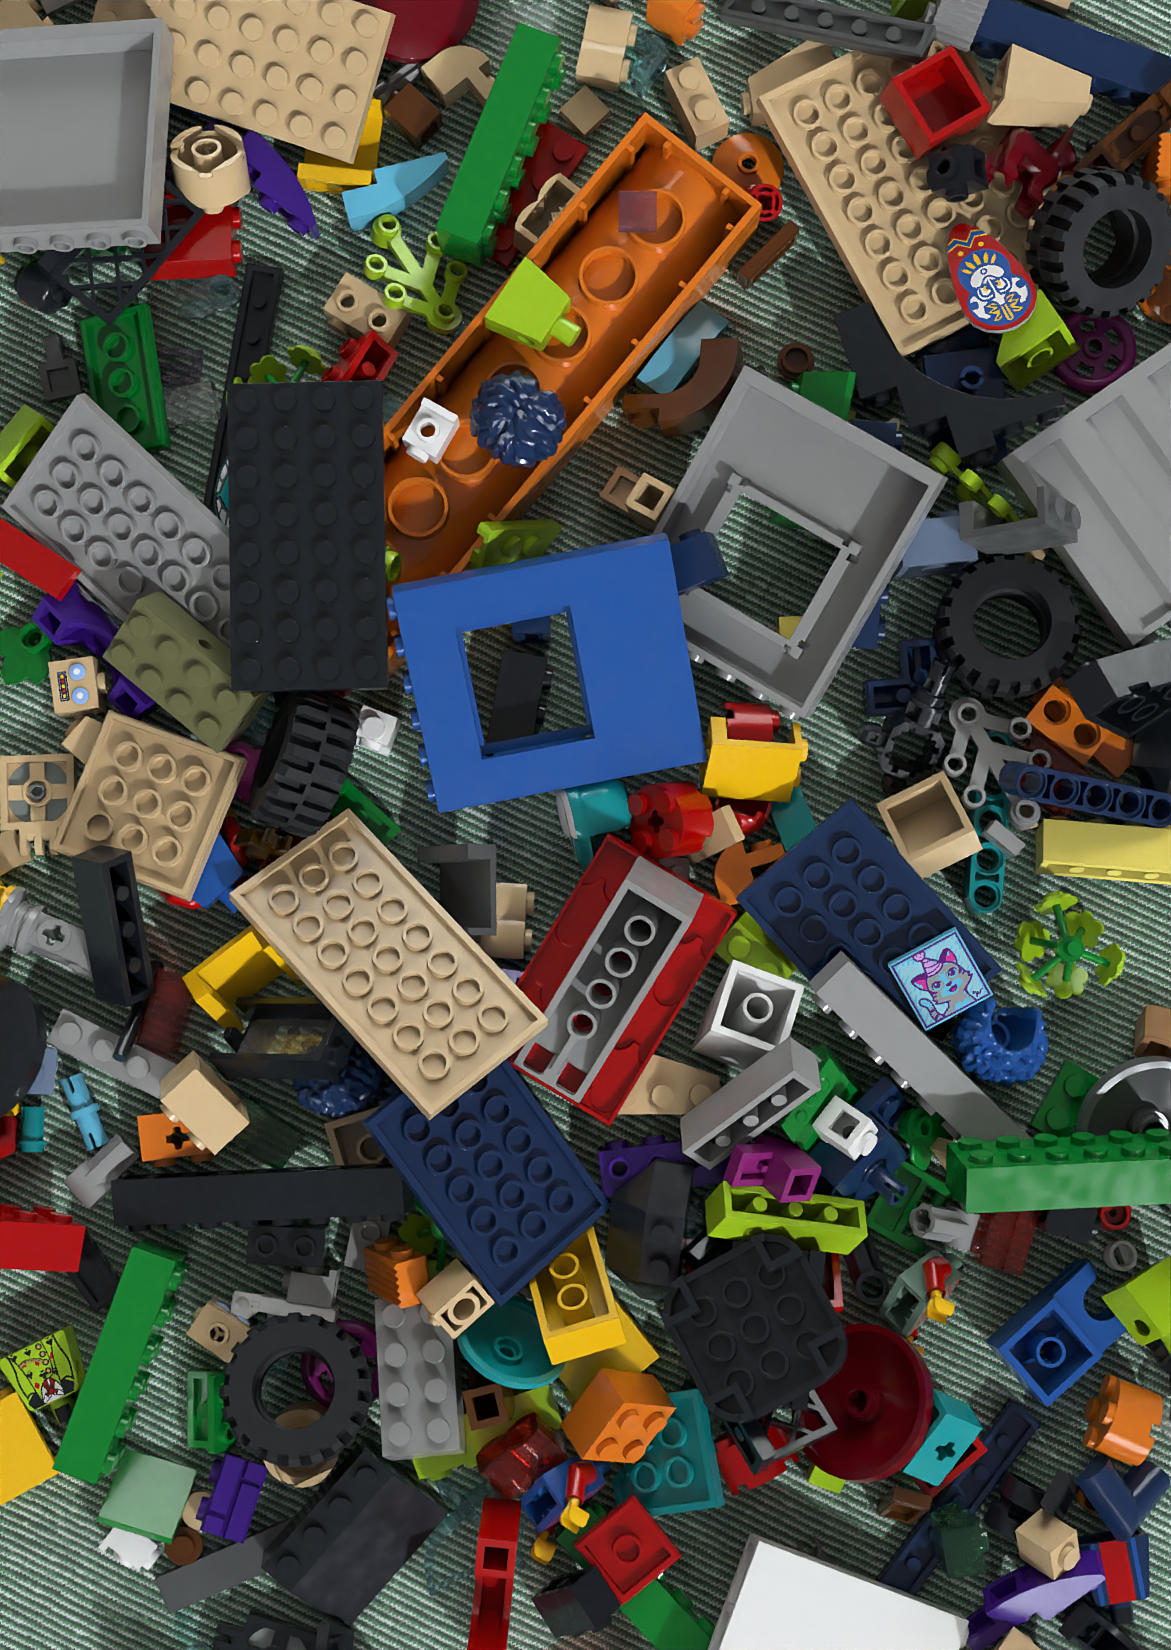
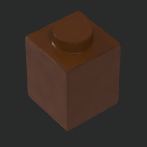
M410 83L402 90L396 89L385 102L384 112L387 123L418 151L443 126L441 111Z

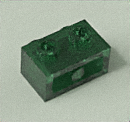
M959 1504L943 1505L938 1507V1512L929 1513L935 1557L947 1578L952 1579L987 1573L984 1552L990 1551L989 1539L985 1527L981 1528L979 1519H974L968 1509L961 1508Z

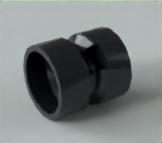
M1006 1471L997 1489L1000 1498L999 1500L991 1501L982 1520L998 1532L1017 1541L1015 1530L1042 1508L1040 1502L1046 1491L1030 1481ZM1011 1505L1022 1510L1018 1516L1009 1512Z

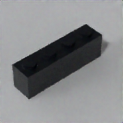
M98 845L72 856L71 861L96 999L129 1007L155 994L132 852L125 849Z

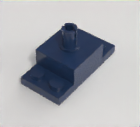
M972 324L914 353L917 370L941 385L973 396L1005 399L1001 369L996 363L998 355L997 346L990 347L988 333L973 327ZM949 423L942 425V431L928 436L930 452L942 441L958 454ZM1002 435L995 438L1000 452L992 454L993 459L989 462L977 466H971L970 462L966 464L961 462L957 468L960 471H965L966 469L972 470L996 466L1001 459L1008 455L1006 440L1003 439Z
M883 1075L853 1107L870 1118L878 1129V1132L875 1134L878 1139L874 1149L866 1156L860 1154L854 1161L830 1143L821 1140L808 1154L822 1167L813 1194L833 1196L838 1192L844 1198L863 1200L865 1203L877 1191L891 1206L901 1202L891 1191L892 1188L903 1198L906 1196L908 1187L902 1184L893 1173L909 1155L891 1134L894 1131H898L900 1115L905 1110L913 1107L896 1086ZM851 1131V1132H849V1133L847 1134L846 1140H847V1138L850 1136V1134H851L853 1131Z

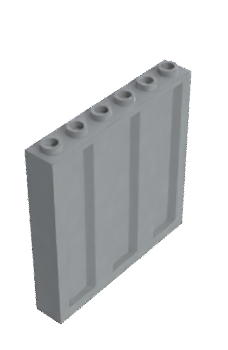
M1169 343L1066 414L1059 421H1056L1008 454L995 466L1031 518L1038 517L1037 487L1040 486L1049 488L1076 505L1081 516V526L1077 529L1078 542L1052 548L1124 650L1133 645H1136L1137 648L1148 645L1158 638L1155 630L1165 623L1171 628V343Z

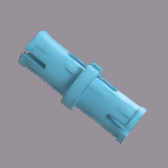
M82 1072L59 1082L64 1089L72 1113L69 1114L72 1121L76 1120L86 1145V1150L89 1151L107 1144L109 1139L97 1113L100 1107L98 1103H93Z

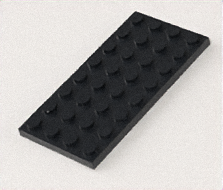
M382 380L227 384L231 691L233 693L389 689L384 401Z

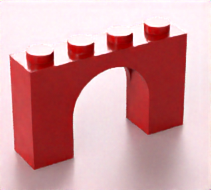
M487 1497L483 1499L474 1571L476 1578L467 1650H507L522 1501Z

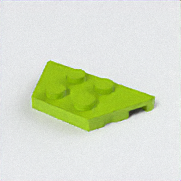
M553 519L480 522L477 533L483 536L484 539L481 549L476 547L472 550L469 570L540 557L560 533L563 526Z

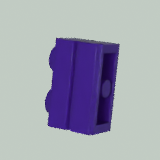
M225 1452L223 1460L215 1458L208 1481L215 1484L210 1498L202 1497L195 1518L202 1521L200 1530L244 1544L268 1470L266 1465Z

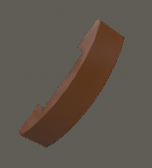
M1171 79L1118 123L1072 169L1076 171L1082 168L1093 169L1095 166H1103L1126 172L1125 169L1153 145L1159 135L1163 132L1166 133L1171 128Z

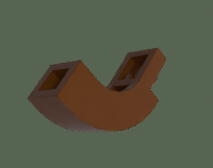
M701 339L698 369L693 378L676 391L665 394L624 395L623 411L629 424L642 428L659 424L664 437H675L694 432L712 422L718 415L742 371L743 353L739 339Z
M466 1360L468 1388L462 1394L471 1431L511 1421L515 1411L514 1388L499 1385L485 1378Z

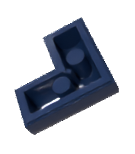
M936 637L898 641L901 677L865 680L863 682L862 696L866 718L885 717L895 710H905L910 694L915 693L918 686H923L933 658L938 657Z
M1096 1455L1075 1480L1117 1542H1124L1131 1538L1171 1486L1170 1479L1164 1470L1157 1464L1146 1460L1138 1466L1133 1465L1122 1478L1107 1455Z

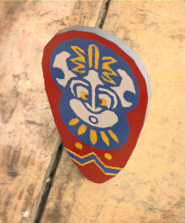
M960 223L955 225L950 232L948 240L947 258L956 298L965 318L973 327L986 333H1005L1016 330L1026 323L1035 311L1037 291L1033 280L1023 266L992 236L968 224Z

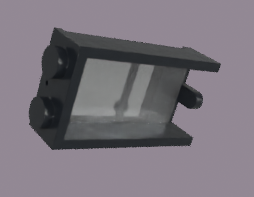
M238 997L235 1004L250 1022L243 1035L236 1027H227L224 1030V1039L235 1053H210L208 1060L226 1081H235L236 1078L330 1080L332 1084H337L348 1062L356 1039L318 997Z

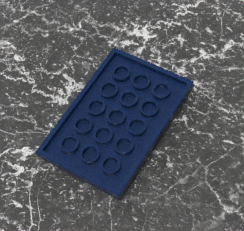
M851 797L737 894L735 898L809 982L842 951L925 1033L931 1029L924 1030L890 970L888 962L956 927L986 982H989L1002 971L1001 966ZM858 1036L867 1046L868 1044L860 1036ZM886 1061L883 1062L885 1067L889 1065Z
M508 1059L504 1060L431 1120H428L408 1096L400 1090L362 1122L365 1129L470 1273L475 1275L482 1283V1288L493 1299L495 1306L501 1307L611 1208L608 1200Z

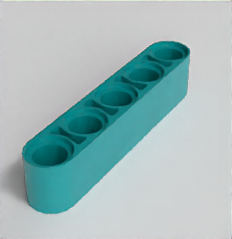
M995 731L987 733L990 739L995 740L999 744L1013 747L1012 741L1007 734ZM975 744L973 747L971 774L978 751ZM989 769L987 776L994 778L992 772ZM999 784L996 795H988L986 793V800L983 805L975 810L969 809L968 818L979 838L982 850L989 851L994 861L992 867L989 870H985L977 863L979 851L965 858L963 903L969 911L976 914L993 912L1001 905L1003 898L1006 855L980 835L983 829L979 824L980 816L983 813H989L1004 827H1008L1009 801ZM971 791L969 801L972 803L980 802L979 794ZM980 886L985 887L991 894L990 903L986 907L979 906L974 900V893Z

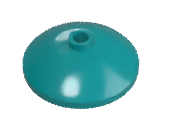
M514 1295L501 1307L493 1304L456 1337L462 1354L475 1370L485 1378L509 1388L535 1389L546 1386L561 1374L566 1362L556 1365L551 1364L543 1341L534 1303Z

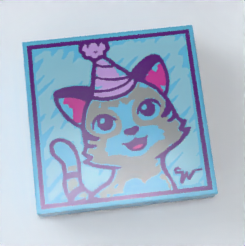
M956 927L888 962L890 970L925 1031L993 995Z

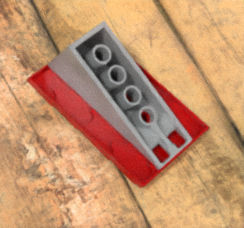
M608 833L516 984L549 1021L546 1028L507 1058L516 1070L610 1126L735 919L738 910L720 901V899L689 882L611 833Z

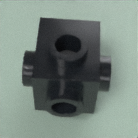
M970 143L946 145L942 147L941 152L928 155L929 169L926 172L928 186L931 192L944 198L947 202H962L969 198L968 195L988 189L985 153Z

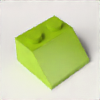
M1041 289L1037 291L1036 308L1029 320L1016 330L1003 333L996 363L1017 392L1080 350L1065 323Z
M26 404L19 409L0 433V479L12 489L55 428L42 415Z
M746 910L730 926L714 952L728 967L732 960H736L784 979H788L797 968Z

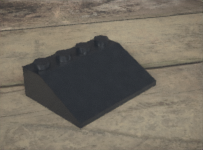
M364 1437L264 1550L261 1568L290 1593L349 1627L450 1513V1509L394 1461L382 1457V1451Z

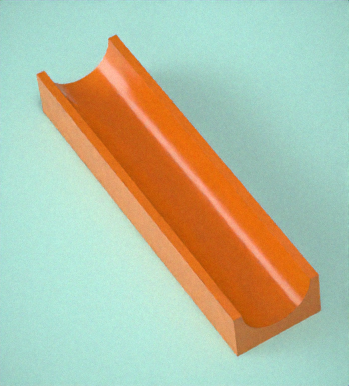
M646 112L525 256L571 298V309L566 318L582 328L574 344L568 347L552 336L544 350L538 351L486 328L485 315L515 272L514 270L384 426L386 547L390 546L394 552L402 555V567L397 579L393 583L387 582V598L393 597V585L468 571L471 565L472 550L476 547L481 549L484 539L483 536L477 533L480 522L521 520L635 382L637 376L692 308L704 298L755 236L762 204ZM519 370L522 375L527 374L537 380L538 391L551 390L557 394L558 400H560L565 408L567 426L562 431L563 439L561 443L557 444V452L553 456H549L547 460L541 462L536 461L532 468L527 466L524 468L520 465L512 467L510 464H502L500 458L493 459L488 450L484 447L481 448L477 444V437H473L470 431V411L473 408L472 400L478 397L477 393L483 380L490 381L500 373L510 375L514 371ZM424 397L456 414L460 423L438 464L429 459L426 463L414 459L406 453L407 447L404 446L402 440L421 407ZM425 426L421 434L424 437H431L435 433V428ZM387 606L388 669L390 679L406 660V657H398L394 635L401 634L398 620H390Z

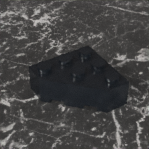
M1171 638L1097 659L1094 662H1086L1077 667L1073 672L1074 675L1064 681L1085 719L1127 740L1171 711Z

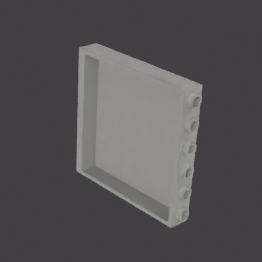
M162 18L0 29V253L20 252L23 254H33L37 250L69 252L74 248L90 247L96 250H106L110 246L126 245L133 248H142L147 244H161L174 38Z

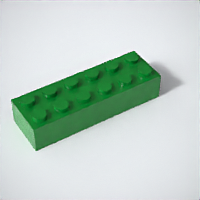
M518 22L435 229L441 253L482 268L486 257L490 259L493 257L499 239L495 234L499 224H506L512 209V203H509L513 190L519 191L522 186L526 172L522 167L526 157L532 158L539 141V136L536 135L540 123H547L553 105L549 100L553 90H560L565 78L566 69L562 68L565 54L561 53L560 37Z
M1153 1128L1146 1130L1144 1134H1132L1128 1131L1113 1130L1109 1132V1135L1095 1136L1088 1132L1072 1133L1071 1137L1037 1134L1034 1136V1139H1019L1016 1136L1002 1135L992 1141H982L975 1137H963L959 1139V1142H949L946 1145V1187L966 1214L1171 1204V1134L1167 1130Z
M145 1238L132 1246L53 1464V1470L96 1485L105 1475L110 1476L114 1467L118 1468L126 1449V1445L121 1444V1441L127 1430H132L138 1416L139 1409L134 1408L135 1402H137L140 1394H145L151 1380L152 1373L148 1372L147 1368L153 1358L157 1359L165 1340V1337L160 1335L161 1329L166 1321H171L178 1301L173 1299L174 1293L179 1285H184L191 1265L186 1263L188 1252L149 1238Z

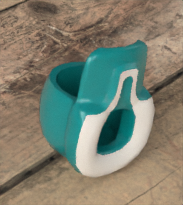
M619 779L556 790V804L562 830L570 838L575 861L581 864L584 872L594 857L590 836L631 826L632 815L629 813L627 802L629 793Z

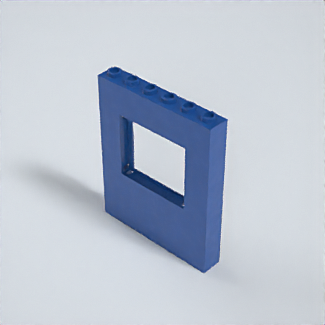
M665 533L393 585L392 588L393 597L386 598L390 620H398L401 634L394 635L398 657H406L409 670L402 672L406 694L413 693L416 707L410 708L414 731H422L424 743L418 744L422 767L429 766L432 778L425 780L429 802H437L439 813L707 761L670 544ZM566 612L587 725L484 744L462 632ZM590 734L589 738H583L584 735ZM493 753V756L486 757V754Z

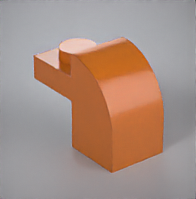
M771 839L750 845L751 852L747 854L745 853L742 841L726 848L718 857L713 869V884L717 898L730 906L739 904L735 899L736 895L754 881L751 869L776 862L785 854L782 843L773 845Z

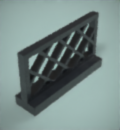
M165 179L163 199L164 226H162L161 233H165L166 247L161 253L145 254L144 247L140 248L141 254L118 256L117 246H113L114 256L91 257L90 248H74L69 252L47 250L37 262L39 271L51 281L54 280L111 327L204 217L205 211L194 205L180 190ZM165 191L169 193L174 199H166ZM183 205L193 215L184 225L168 226L166 206ZM169 232H178L170 241ZM86 249L87 258H78ZM145 260H154L146 270ZM141 261L142 276L137 281L121 282L119 262ZM115 262L117 282L94 284L92 264ZM88 264L90 284L73 285L63 277L71 265ZM122 288H131L126 293V295L122 297ZM95 290H118L119 303L109 314L96 304ZM81 291H91V299Z
M815 1390L809 1392L807 1411H804L816 1415L822 1425V1428L814 1432L798 1426L802 1412L799 1410L795 1412L793 1424L772 1417L773 1412L748 1423L729 1422L722 1419L754 1476L767 1470L770 1464L834 1434L837 1430L836 1425ZM769 1426L789 1432L788 1444L775 1450L767 1436ZM796 1435L801 1437V1438L795 1440V1436H796Z

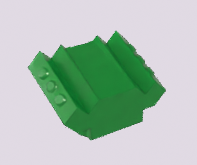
M824 1043L810 1050L817 1055L821 1089L779 1119L781 1127L792 1142H796L801 1150L804 1148L808 1153L822 1140L812 1127V1124L832 1098L836 1095L854 1107L866 1094L856 1079L849 1073L844 1063Z

